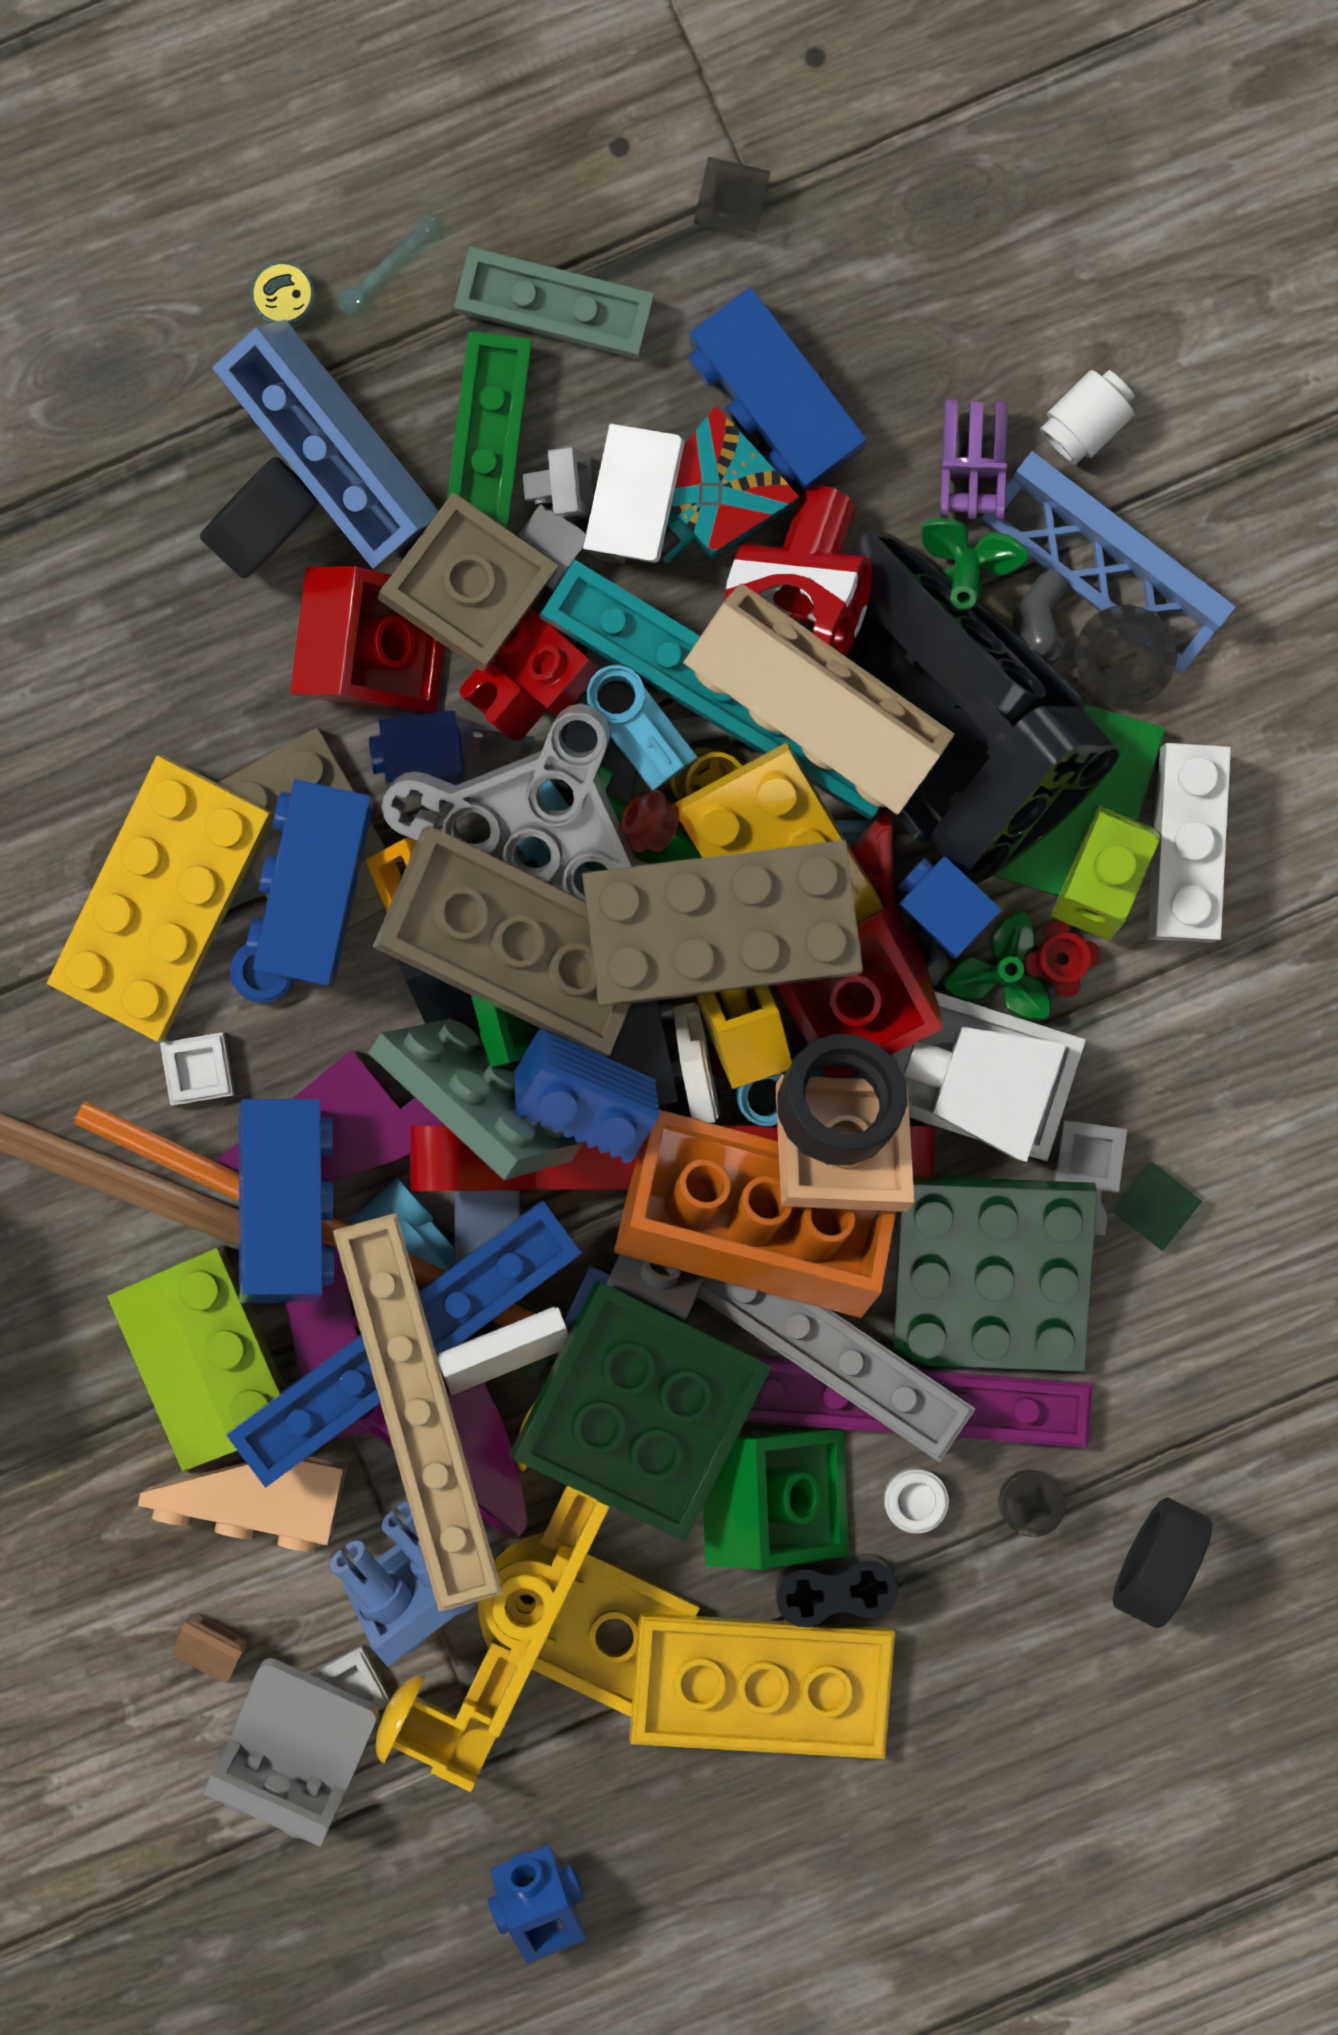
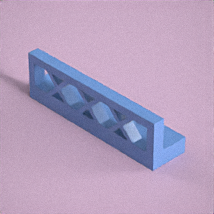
M1031 451L1005 487V509L1020 489H1022L1042 504L1046 529L1020 532L1005 519L996 520V513H985L980 521L994 532L1016 538L1026 547L1029 558L1043 569L1048 567L1060 574L1070 583L1069 589L1178 673H1184L1210 637L1222 626L1236 606ZM1052 513L1069 526L1054 528ZM1074 534L1083 535L1093 543L1096 568L1073 571L1059 562L1056 537ZM1047 538L1049 553L1032 540ZM1103 552L1118 562L1119 565L1105 566ZM1131 572L1143 581L1146 606L1121 609L1109 600L1106 575ZM1097 576L1099 591L1082 578ZM1153 590L1170 603L1155 605ZM1182 611L1201 626V629L1181 654L1160 639L1157 622L1158 613ZM1147 615L1149 630L1132 617Z

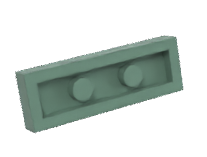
M469 246L453 308L454 312L639 359L654 302V293Z

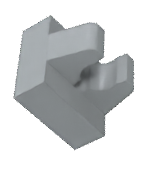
M573 447L548 450L549 470L523 474L525 501L534 500L535 505L552 504L553 514L569 521L588 520L594 500L590 455Z

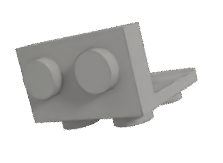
M265 1659L256 1672L230 1739L210 1774L203 1795L223 1803L231 1810L246 1813L275 1826L289 1836L304 1839L321 1847L379 1717V1710L374 1703L276 1659Z

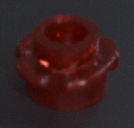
M658 790L646 793L642 797L633 798L626 807L622 818V831L627 834L628 843L632 845L633 850L643 852L649 849L657 853L663 851L669 845L676 832L679 821L678 806L666 801L664 793Z

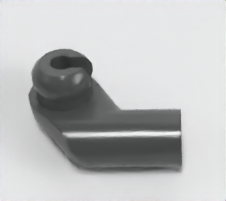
M1045 567L1015 608L1013 621L1016 633L1052 665L1062 657L1065 649L1064 639L1057 636L1052 611L1069 589L1070 583L1054 570Z

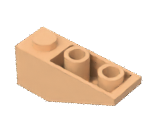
M308 1456L265 1488L245 1461L148 1487L140 1493L138 1506L153 1509L152 1519L159 1522L189 1526L191 1517L216 1522L214 1532L240 1539H252L253 1532L256 1530L279 1535L277 1545L302 1552H315L316 1543L328 1545L333 1539L348 1464Z

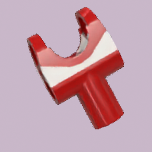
M824 485L810 486L808 490L802 492L783 548L752 544L740 546L727 579L724 601L742 583L793 620H801L813 624V634L846 657L861 628L872 589V564L869 557L841 554L855 514V505L851 498L833 487Z

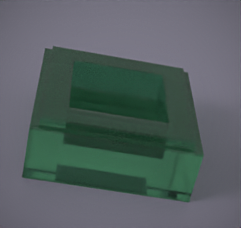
M1150 1161L1111 1209V1212L1157 1249L1163 1251L1202 1201Z

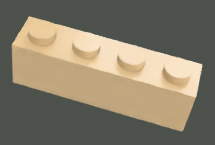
M742 583L723 602L683 662L695 671L697 679L705 687L719 694H728L748 708L750 716L760 726L773 732L780 731L800 745L803 753L811 762L824 769H834L854 783L857 792L866 801L878 807H887L897 815L954 736L953 732Z

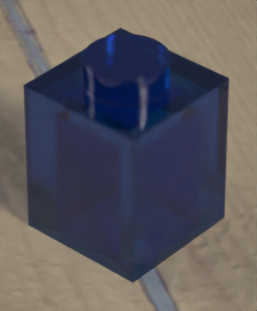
M455 710L378 719L380 735L369 737L371 763L374 775L385 773L386 784L389 787L397 777L403 773L413 771L426 773L446 782L466 779L459 718Z

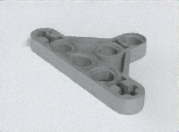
M572 705L561 711L550 728L542 751L459 785H453L426 773L416 771L403 773L393 781L383 797L382 811L384 819L389 826L398 833L414 840H418L422 829L428 826L433 827L439 815L427 810H420L415 818L409 817L404 814L406 803L397 799V796L406 798L411 790H417L423 794L421 804L438 813L444 805V800L454 804L444 820L442 832L583 902H586L584 888L577 882L575 874L577 867L582 863L588 861L600 862L608 870L650 865L635 858L597 774L609 744L611 732L608 721L602 712L589 705ZM581 720L592 725L598 738L595 748L584 753L574 752L567 748L561 735L565 724L570 721ZM554 778L568 783L574 793V803L572 806L561 811L551 810L544 806L538 793L541 783ZM475 812L484 816L490 824V838L478 844L466 842L457 833V818L463 813ZM531 836L542 839L550 848V862L540 868L527 867L517 857L516 844L518 841Z

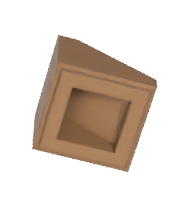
M196 1613L195 1615L192 1614L185 1621L174 1646L173 1655L207 1675L227 1683L231 1679L249 1643L246 1642V1638Z

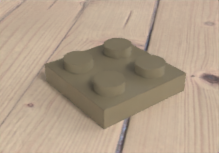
M453 492L379 591L378 600L484 673L554 577L559 565Z

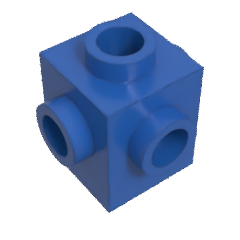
M550 1845L534 1851L522 1852L514 1856L510 1861L490 1869L497 1892L496 1895L488 1898L491 1914L501 1934L510 1933L527 1964L587 1940L576 1907L577 1903L586 1900L582 1885L573 1865L569 1864L561 1867Z

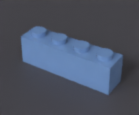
M286 319L255 327L218 361L212 369L372 569L401 558L413 547L439 512L438 509Z

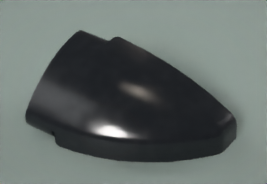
M867 530L849 555L869 557L872 564V589L861 628L846 657L954 733V736L897 817L915 839L931 841V844L943 857L945 856L974 884H979L1011 864L1066 819L1112 770L1119 759L1120 748L1083 711L1086 706L1085 696L1010 626L977 598L975 604L969 609L956 608L951 602L953 581L951 577L899 538L885 532Z

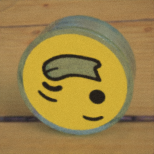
M277 261L263 267L254 277L251 285V301L259 317L267 324L286 319L291 327H295L303 323L311 315L316 302V292L311 278L303 268L292 262Z

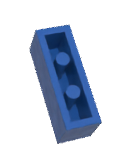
M751 286L689 332V345L693 349V352L687 356L689 363L708 387L718 382L732 401L725 406V409L733 422L747 438L756 432L770 451L764 458L789 486L794 483L802 493L808 490L810 486L818 485L864 450L867 440Z
M294 779L291 793H280L273 822V829L283 831L278 855L268 854L266 856L259 887L260 892L269 894L263 919L253 918L246 943L245 954L255 957L253 970L329 987L335 986L375 800L370 795Z
M241 1099L238 1110L240 1303H318L322 1295V1285H333L334 1249L333 1246H322L321 1221L333 1220V1183L321 1182V1156H332V1117H320V1099Z

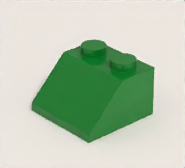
M825 1428L739 1432L703 1505L705 1566L763 1570L849 1556L844 1429Z

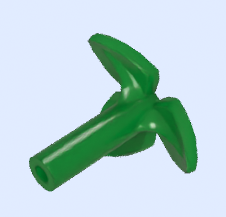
M939 518L927 521L921 526L920 536L926 550L934 557L955 561V565L945 569L943 572L953 579L951 602L958 609H969L975 604L976 598L979 599L983 590L979 577L981 567L997 575H1004L1020 568L1029 558L1026 547L1016 538L1007 534L989 532L973 548L969 546L967 525L954 519Z
M1019 911L1004 918L996 926L989 938L991 950L997 962L991 965L973 956L959 961L945 977L943 984L945 990L953 997L966 1002H982L997 984L1003 985V1002L1006 1010L1026 1020L1041 1021L1048 1019L1051 1014L1050 993L1040 977L1034 978L1028 975V973H1024V965L1022 963L1029 953L1034 952L1036 937L1029 916L1024 911Z

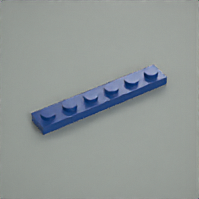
M544 1201L538 1202L418 1291L436 1357L439 1356V1353L462 1343L581 1254V1251ZM362 1334L358 1335L226 1433V1436L265 1488L381 1403Z

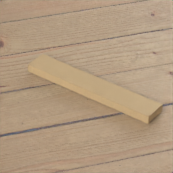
M394 1213L333 1230L438 1611H445L502 1594L501 1586L397 1214Z

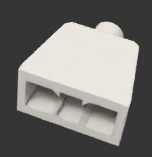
M960 1027L956 1033L951 1051L922 1041L914 1043L903 1076L938 1088L930 1110L932 1115L1011 1158L1027 1162L1066 1045L1055 1041Z

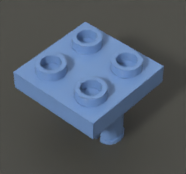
M408 1501L397 1506L405 1517L404 1521L407 1526L404 1525L392 1510L383 1519V1532L396 1543L390 1550L378 1559H375L363 1542L355 1540L345 1545L354 1557L352 1559L353 1563L341 1550L333 1556L330 1562V1570L345 1583L343 1587L373 1651L387 1667L404 1654L417 1650L429 1635L455 1615L468 1611L476 1604V1602L445 1611H438Z

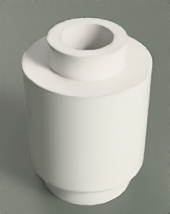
M1090 370L1047 412L1049 420L1040 428V431L1061 456L1071 464L1076 465L1084 456L1091 459L1135 416L1133 409L1129 405L1135 396L1131 389L1112 371L1108 370L1101 376L1097 372Z

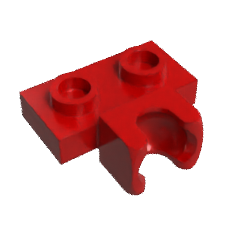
M530 608L484 673L476 668L460 688V696L485 714L486 720L516 742L526 736L547 709L558 716L561 711L572 706L588 688L591 678L601 669L552 625L540 619V615L534 609Z

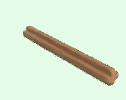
M0 1113L1 1152L239 1247V1208Z

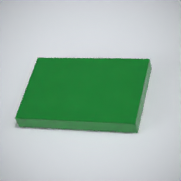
M1086 704L1083 711L1120 748L1121 753L1118 761L1092 793L1066 819L1031 849L992 877L1059 896L1097 805L1138 821L1165 728Z

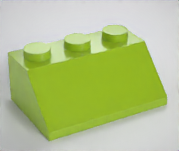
M225 1245L107 1296L182 1472L237 1451L226 1436V1433L287 1389L251 1304L240 1303L239 1276Z

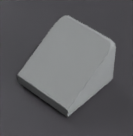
M541 504L517 535L521 540L559 565L556 574L546 586L553 593L574 559L579 561L586 551L583 549L586 533L564 518L554 515L551 510Z

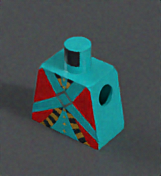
M717 406L706 416L683 448L660 560L665 564L671 561L692 541L712 561L789 513L798 503L799 495Z

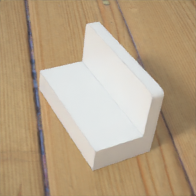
M609 424L583 546L584 550L601 561L623 565L626 558L652 563L660 560L684 448V440L679 435Z

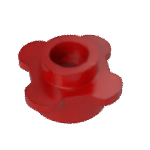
M1061 921L1052 922L1044 928V940L1037 951L1031 952L1025 957L1024 967L1031 977H1042L1053 984L1058 995L1070 997L1080 991V979L1086 974L1090 966L1098 963L1100 951L1093 941H1084L1078 935L1070 933L1066 923ZM1059 953L1067 955L1068 962L1065 965L1057 963L1056 957Z

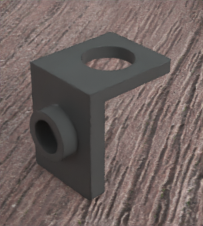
M619 1255L607 1285L645 1304L677 1316L678 1320L687 1324L705 1277Z

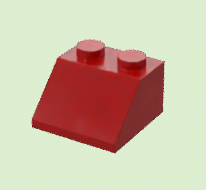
M356 566L306 567L290 694L338 704L436 715L444 645L378 600L379 591L390 578V574Z
M894 901L883 906L881 910L856 922L863 972L853 976L776 985L807 1044L831 1034L858 1035L879 1044L891 1056L945 1027L925 957ZM827 1066L821 1068L825 1077L847 1078L856 1073L844 1067Z

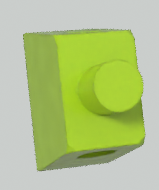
M1097 805L1050 917L1110 941L1124 924L1160 840L1157 829ZM1084 909L1093 911V912H1095V913H1097V914H1099V915L1090 913V912H1088V911H1086V910H1084Z

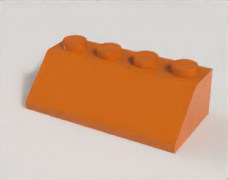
M658 1109L657 1111L660 1112L658 1119L642 1144L627 1191L614 1253L862 1318L882 1291L896 1211L781 1206L778 1141Z

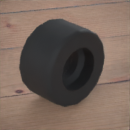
M273 457L210 521L200 533V539L239 577L245 579L251 576L290 537L315 509L319 501L289 466L279 457Z

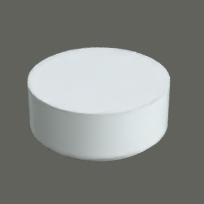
M916 1467L904 1469L895 1474L886 1486L884 1492L885 1510L890 1520L898 1528L906 1532L924 1533L934 1529L942 1522L948 1510L949 1499L944 1484L938 1476L927 1469Z

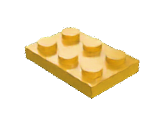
M788 742L674 803L676 815L702 858L845 840ZM846 842L856 922L881 910L882 904L880 897Z

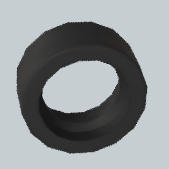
M831 1034L812 1041L794 1058L784 1075L777 1093L778 1118L788 1139L806 1156L827 1165H854L874 1157L890 1141L899 1128L907 1108L906 1081L896 1060L879 1044L858 1035ZM830 1066L844 1067L860 1074L873 1087L879 1100V1111L875 1122L865 1131L857 1134L840 1133L824 1126L811 1113L805 1100V1088L809 1078L815 1072Z
M1167 1497L1160 1500L1140 1528L1123 1563L1113 1593L1114 1608L1154 1628L1164 1627L1183 1602L1202 1564L1213 1528L1211 1519Z

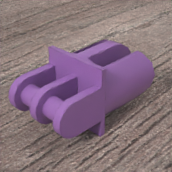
M945 400L940 518H948V512H968V519H976V513H996V520H1004L1008 402L996 401L992 434L993 459L981 458L983 402L970 401L967 457L956 458L958 400ZM950 479H969L968 494L949 493ZM978 480H997L996 495L977 494Z

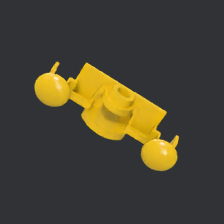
M534 1404L532 1405V1407H531L530 1410L528 1411V1413H527V1415H526V1417H525V1419H524V1421H523V1423H522V1426H521V1428H520L519 1434H520V1432H521V1430H522V1428H523V1426H524V1424H525V1422H526V1420H527V1418H528V1416H529V1414H530V1412H531V1410H532ZM517 1462L518 1468L524 1473L527 1466ZM566 1486L546 1530L520 1538L507 1546L493 1560L502 1594L478 1601L479 1623L489 1649L457 1716L417 1697L426 1675H416L408 1679L395 1692L381 1717L376 1735L377 1757L384 1764L393 1747L432 1766L430 1773L471 1792L495 1738H499L531 1669L631 1717L639 1612L696 1616L700 1605L589 1552L588 1550L609 1509V1505ZM521 1595H530L534 1600L526 1601ZM609 1619H620L626 1622L633 1631V1642L622 1653H608L597 1643L596 1631L603 1622Z

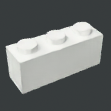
M1166 743L1159 748L1156 765L1153 828L1157 829L1160 840L1151 860L1147 939L1205 943L1221 940L1231 747Z

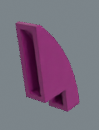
M350 1050L292 1098L320 1099V1117H332V1156H321V1182L370 1171L410 1156V1125H445L416 1097L402 1107L355 1050ZM239 1142L215 1162L239 1173Z
M355 1313L349 1322L360 1329ZM441 1371L482 1521L503 1537L520 1536L527 1526L525 1501L517 1463L509 1456L512 1447L502 1418L484 1382L451 1396ZM379 1403L355 1422L394 1452L381 1403Z

